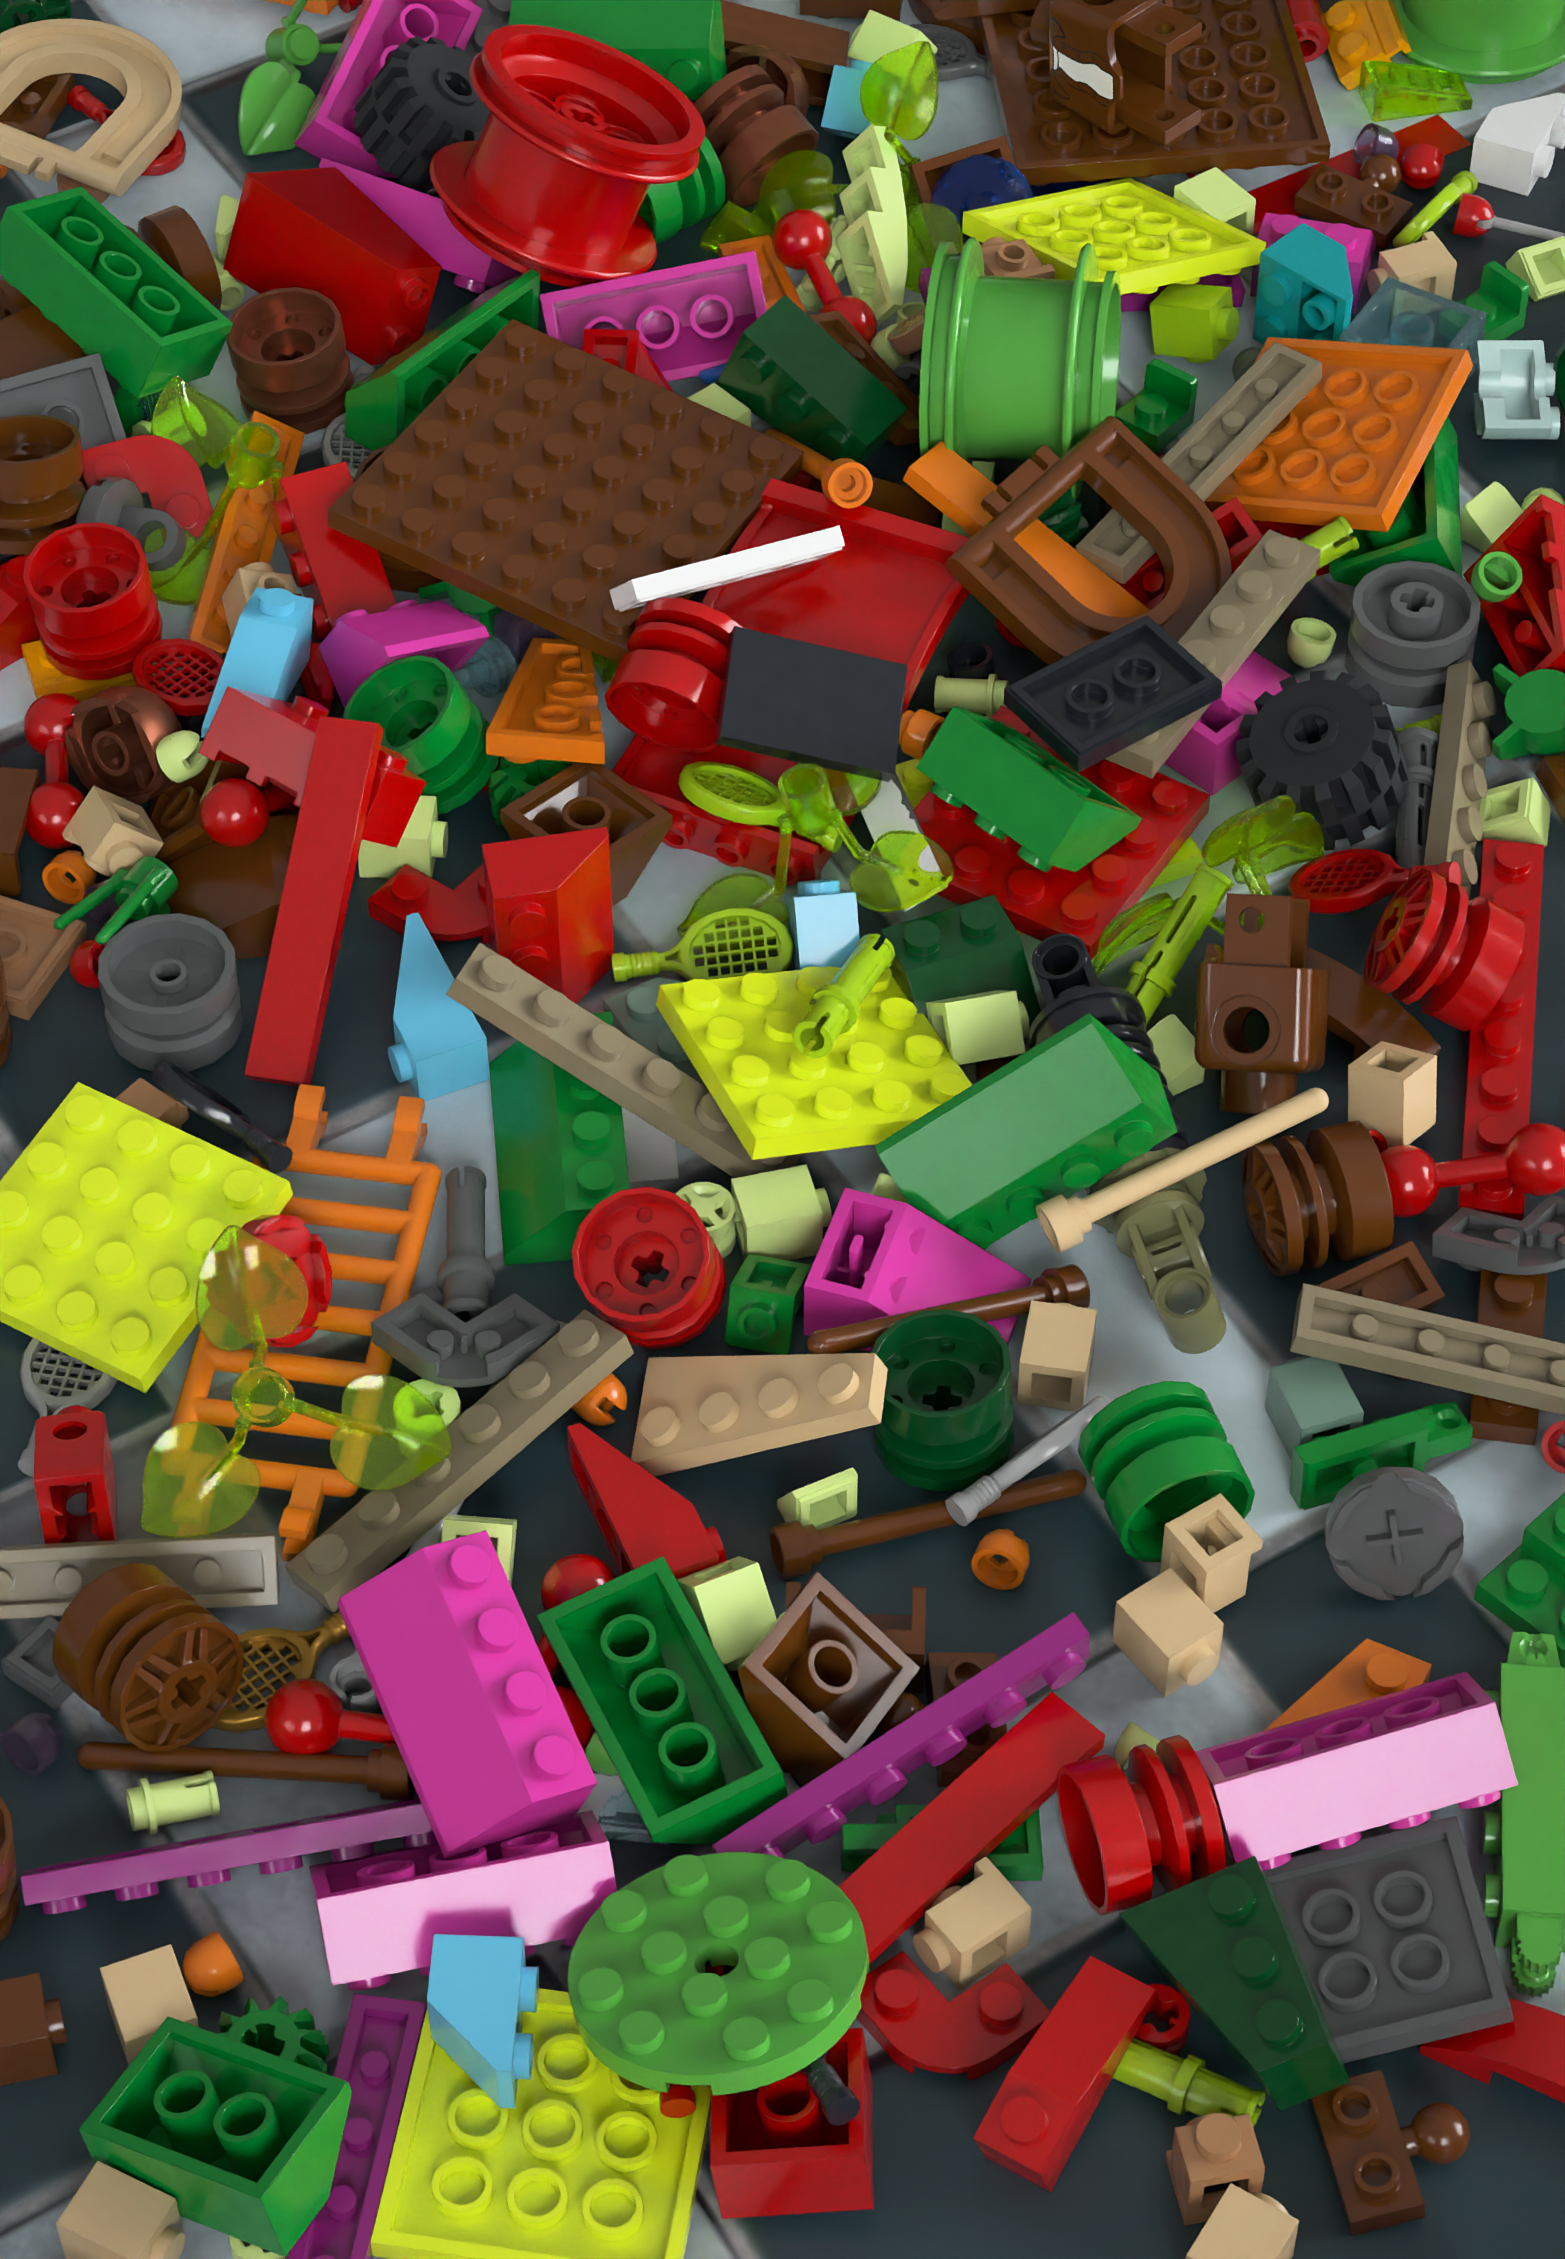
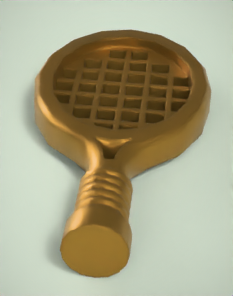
M340 1610L323 1620L321 1626L310 1631H293L269 1627L249 1630L237 1635L244 1653V1662L248 1665L243 1668L242 1680L244 1682L238 1686L235 1693L240 1699L234 1703L231 1702L212 1728L239 1733L266 1727V1707L270 1698L276 1692L273 1686L278 1682L282 1685L286 1684L285 1678L290 1675L295 1678L293 1680L301 1678L316 1679L317 1664L323 1650L330 1644H338L350 1636ZM268 1647L271 1652L264 1655L261 1651ZM285 1650L290 1651V1654L285 1657L281 1655V1652ZM257 1654L259 1659L252 1662L249 1658ZM276 1656L279 1661L271 1664L269 1660ZM295 1658L298 1663L291 1666L288 1662ZM265 1664L267 1668L260 1672L257 1667ZM284 1665L287 1670L279 1673L277 1669ZM253 1671L256 1675L248 1679L246 1674ZM273 1673L275 1677L268 1681L265 1677ZM261 1680L263 1685L256 1688L253 1684ZM249 1687L252 1692L244 1696L242 1691ZM268 1689L271 1694L264 1698L261 1693ZM257 1697L260 1701L252 1705L249 1701ZM245 1704L248 1708L240 1712L237 1708Z

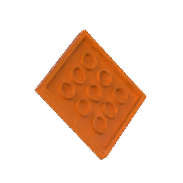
M1268 337L1255 362L1277 342L1322 362V380L1204 501L1205 505L1213 512L1234 497H1237L1252 520L1326 526L1335 521L1337 517L1343 516L1352 529L1388 532L1473 367L1468 350Z

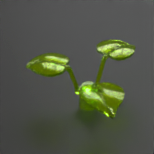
M927 41L914 42L880 57L866 71L860 87V102L864 116L871 124L886 127L884 132L885 140L905 162L904 165H899L907 215L908 266L905 288L921 294L918 287L921 268H932L939 244L942 241L953 242L957 254H961L964 246L961 227L953 212L938 204L919 203L908 166L921 162V159L912 156L896 137L898 135L902 139L911 141L920 139L931 127L937 112L939 96L938 71L933 50ZM810 150L795 151L781 158L765 176L759 193L760 211L774 227L783 215L796 209H809L817 212L830 224L832 218L836 216L837 210L832 194H840L850 184H832L833 165L826 155Z
M176 375L167 384L156 403L151 422V435L167 438L182 446L193 457L198 467L207 462L210 467L218 469L225 463V468L229 475V480L198 540L184 529L187 541L182 558L169 569L150 571L152 589L157 600L168 604L186 606L195 605L210 553V548L206 546L216 531L237 487L253 489L262 485L271 477L274 499L276 500L284 464L275 460L280 448V439L271 427L260 422H247L241 425L239 420L227 408L194 390L182 378ZM157 529L147 537L144 547L146 553L155 552L165 544L167 539L166 529Z
M798 762L797 765L786 770L778 781V790L786 813L777 819L780 828L776 876L773 885L770 887L765 878L752 873H735L725 876L701 893L694 902L687 918L677 927V931L682 938L690 925L708 913L729 907L755 908L774 915L786 926L789 921V912L786 905L777 898L782 896L786 889L791 835L794 830L806 837H818L827 833L833 826L852 855L862 862L850 874L849 885L851 892H856V900L862 906L878 912L904 910L939 893L953 880V865L947 853L936 842L913 831H889L882 834L875 841L870 852L860 846L842 816H850L866 808L878 795L882 781L822 768L815 764ZM928 845L940 868L938 872L924 871L919 866L920 854ZM737 922L728 923V927L737 926ZM740 922V926L749 925V922ZM725 925L716 926V929L725 928ZM762 928L753 929L754 936L763 935ZM750 930L741 931V936H751ZM738 931L729 932V939L738 938ZM726 933L717 934V941L726 939ZM713 935L704 936L705 942L714 941ZM773 938V939H767V944H768L769 942H771L772 940H774L775 938ZM764 940L755 941V947L764 946ZM751 941L742 942L743 949L752 948ZM739 943L730 944L731 950L740 949ZM727 944L718 945V951H728ZM715 946L706 947V951L715 953Z
M1280 795L1259 806L1241 811L1217 826L1205 840L1201 855L1204 862L1210 868L1217 867L1234 858L1235 864L1231 874L1237 884H1246L1251 894L1272 895L1265 876L1288 866L1312 861L1324 856L1323 833L1312 814L1308 812L1295 813L1296 805L1289 795ZM1167 892L1154 895L1128 908L1111 921L1100 937L1098 952L1093 958L1092 964L1097 976L1099 977L1101 972L1124 953L1157 937L1167 917L1181 897L1173 900ZM1244 914L1241 918L1242 926L1244 925ZM1263 915L1260 917L1259 920L1260 929L1263 926L1264 922ZM1213 916L1207 926L1224 936L1225 923Z
M229 1225L219 1235L206 1256L198 1280L195 1306L200 1328L217 1348L224 1351H236L252 1342L254 1343L253 1359L249 1363L250 1369L244 1371L236 1379L232 1388V1402L240 1416L235 1420L234 1425L236 1429L229 1443L218 1428L205 1422L178 1424L168 1429L158 1438L151 1448L144 1469L141 1526L145 1531L155 1535L170 1538H189L222 1531L242 1519L257 1499L261 1485V1476L253 1462L237 1453L245 1444L249 1428L253 1424L264 1428L275 1427L286 1421L292 1412L330 1425L339 1426L330 1444L332 1460L346 1480L367 1490H392L411 1482L450 1455L452 1450L451 1438L442 1416L434 1405L416 1388L392 1376L368 1375L354 1379L348 1384L343 1394V1414L296 1399L289 1381L276 1371L265 1367L268 1349L265 1337L281 1338L297 1328L308 1305V1289L305 1278L296 1263L284 1252L257 1239L236 1225Z

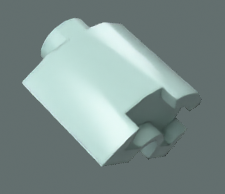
M1477 340L1474 364L1478 366V393H1473L1474 421L1477 435H1482V439L1557 440L1560 433L1559 407H1550V398L1546 397L1553 396L1555 391L1554 363H1546L1543 340Z

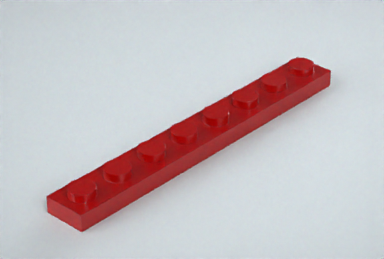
M1483 839L1478 896L1489 899L1521 915L1525 925L1523 948L1516 969L1504 993L1492 1011L1476 1027L1469 1030L1460 1159L1505 1152L1511 1137L1521 1128L1529 1125L1544 845ZM1509 1178L1459 1185L1457 1211L1461 1207H1466L1515 1220H1523L1525 1192L1517 1188Z

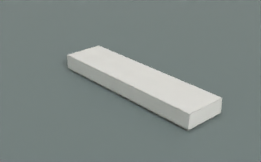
M839 525L632 579L609 591L615 610L622 612L644 606L646 602L660 597L675 598L816 561L842 550L845 543Z

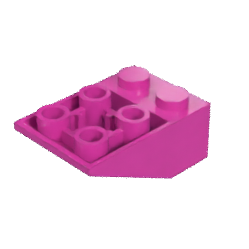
M1252 651L1222 689L1221 698L1210 704L1165 761V764L1210 795L1216 794L1243 774L1236 755V741L1243 739L1239 726L1244 715H1257L1258 711L1254 701L1265 691L1273 696L1282 691L1279 682L1291 677V675L1260 654Z
M845 1188L804 1284V1335L810 1336L818 1330L1031 1286V1278L908 1203ZM1019 1315L987 1323L997 1329L1008 1345ZM868 1347L861 1350L871 1352L873 1347Z

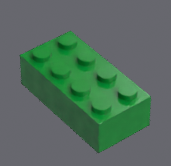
M80 186L7 206L0 222V274L3 275L4 280L9 285L18 289L37 306L46 319L55 323L72 338L86 355L99 353L104 369L117 380L124 390L132 393L139 399L210 375L226 341V335L230 332L233 323L83 187Z

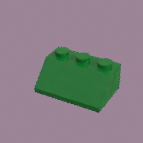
M956 706L952 707L916 769L934 781L930 788L931 792L957 808H962L966 804L978 813L973 820L977 826L1001 840H1005L1007 835L1022 845L1017 854L1026 862L1044 872H1049L1052 866L1077 872L1134 831L1142 820L1140 816L1014 726Z
M167 2016L79 2128V2131L95 2164L97 2161L104 2163L176 2198L181 2217L286 2257L329 2199L352 2090L349 2083L345 2080Z

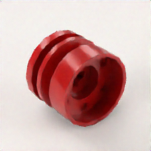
M103 522L78 523L56 530L37 543L25 560L23 581L35 615V623L40 634L39 637L48 662L64 675L87 681L109 680L132 672L134 657L145 646L161 640L163 622L158 610V602L152 589V579L146 555L139 540L124 528Z
M660 597L646 602L635 623L636 627L627 642V648L630 652L624 654L605 693L607 708L623 726L637 736L659 746L680 752L695 753L716 749L718 744H715L729 634L734 626L743 627L726 614L691 600Z
M1423 868L1412 874L1401 885L1385 908L1374 930L1366 953L1363 971L1365 984L1385 994L1391 992L1393 998L1407 1005L1419 1000L1423 1013L1466 1032L1476 1027L1492 1011L1504 993L1516 969L1523 948L1525 934L1523 918L1521 915L1481 896L1469 901L1466 888L1453 882L1445 883L1444 877Z
M649 1186L620 1190L597 1203L579 1226L572 1248L574 1277L599 1318L626 1334L630 1344L651 1350L680 1346L702 1334L719 1313L727 1289L725 1262L696 1210L675 1193ZM662 1269L665 1270L668 1277L664 1282L653 1279L647 1285L643 1279L648 1272L658 1275Z
M1176 1735L1162 1739L1156 1745V1753L1146 1744L1135 1746L1129 1752L1128 1780L1117 1761L1108 1754L1063 1765L1057 1771L1056 1790L1058 1808L1065 1842L1082 1891L1092 1909L1099 1915L1103 1916L1132 1908L1151 1900L1153 1871L1163 1888L1170 1892L1189 1884L1190 1880L1194 1882L1226 1867L1224 1838L1214 1793L1198 1755L1189 1741L1182 1736Z

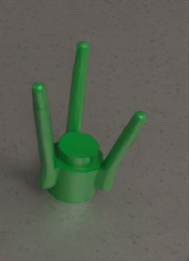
M143 856L129 871L119 868L105 884L55 919L53 926L57 930L64 929L116 893L115 900L119 908L105 923L95 938L98 944L103 945L122 927L129 917L134 920H141L152 915L170 914L171 909L167 902L178 890V879L174 872L159 859Z

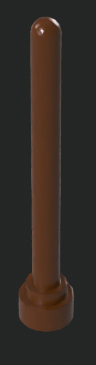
M1074 1264L1048 1268L1041 1273L1040 1277L1033 1281L1031 1286L818 1330L809 1336L807 1347L811 1354H841L873 1347L877 1338L893 1323L920 1311L950 1309L973 1314L985 1322L1029 1313L1031 1300L1048 1303H1069L1076 1307L1088 1308L1090 1303L1089 1284L1083 1271Z
M1069 1469L1015 1482L1001 1492L999 1499H996L995 1502L979 1512L975 1520L1080 1495L1087 1486L1086 1476L1078 1469ZM947 1499L817 1530L813 1524L802 1526L798 1520L771 1526L769 1528V1543L778 1575L782 1580L810 1574L812 1566L822 1564L823 1556L940 1529L958 1523L951 1517L946 1508L945 1501Z
M87 1741L77 1751L79 1764L83 1768L90 1770L198 1775L203 1774L204 1771L211 1770L213 1775L217 1777L367 1785L368 1792L380 1793L382 1800L391 1801L413 1799L416 1790L396 1743H385L383 1749H371L369 1756L323 1753L294 1754L284 1751L180 1746L166 1752L142 1751L133 1743Z

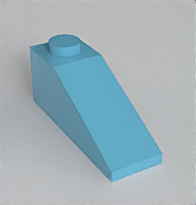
M256 587L239 616L202 725L201 738H205L227 686L287 701L310 659L314 599L297 596L281 588L264 589Z
M416 912L406 916L393 1014L396 1045L388 1047V1057L398 1082L408 1081L416 1097L428 1101L490 1080L487 1038L473 1012L446 995L455 979L422 918Z

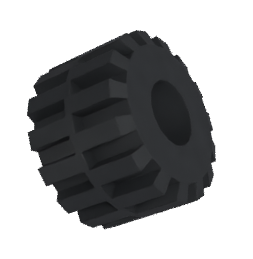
M420 37L409 38L406 44L401 43L357 100L354 107L357 114L353 118L355 130L364 135L360 142L367 153L374 154L378 159L376 164L386 174L390 171L399 178L398 182L408 188L413 186L419 187L421 192L425 194L434 188L429 174V165L435 153L453 143L478 141L490 113L471 84L469 67L472 60L467 57V52L455 45L453 48L447 47L442 40L432 37L427 42Z
M1326 670L1310 671V680L1297 683L1295 676L1280 681L1282 691L1274 696L1265 691L1254 701L1258 714L1244 715L1239 726L1243 739L1236 741V755L1241 765L1240 768L1259 815L1263 817L1266 827L1276 837L1284 833L1289 845L1301 849L1306 846L1309 840L1315 841L1318 851L1335 850V841L1348 838L1350 846L1366 840L1363 830L1372 825L1380 831L1391 820L1387 807H1400L1406 794L1402 782L1408 780L1407 763L1387 705L1382 703L1379 692L1369 683L1360 688L1357 677L1341 672L1335 681L1329 679Z

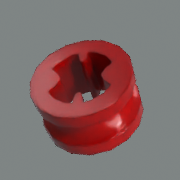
M1149 1984L1148 1986L1157 1990V1995L1147 2013L1154 2012L1159 2021L1169 2020L1168 2031L1158 2033L1152 2023L1143 2024L1142 2021L1134 2038L1177 2055L1185 2046L1190 2022L1189 2005L1182 1994L1172 1987L1162 1984Z

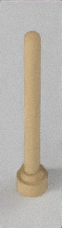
M1311 1088L1082 1199H1079L1077 1195L1067 1199L1061 1194L1036 1206V1213L1041 1227L1057 1253L1070 1249L1084 1241L1083 1234L1092 1231L1091 1223L1323 1112L1329 1104L1328 1095L1321 1088Z

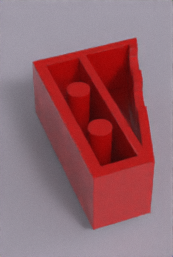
M346 461L280 479L276 500L270 503L271 521L289 560L294 581L297 587L301 588L304 597L314 599L312 632L317 641L324 640L335 627L334 622L346 613L363 609L369 615L384 612L397 604L378 550L328 526L329 508L353 484Z
M1540 494L1463 574L1466 581L1471 584V577L1476 564L1488 553L1496 551L1511 555L1519 563L1523 575L1522 583L1508 599L1489 603L1479 598L1481 610L1515 674L1519 677L1540 669L1558 670L1565 673V506Z
M227 686L198 753L213 761L221 760L250 768L246 779L261 787H266L267 782L270 781L295 797L293 804L300 807L319 716L327 717L329 710L321 704L301 696H296L292 704ZM384 746L380 747L362 840L397 848L427 781L406 769L409 760L405 756Z

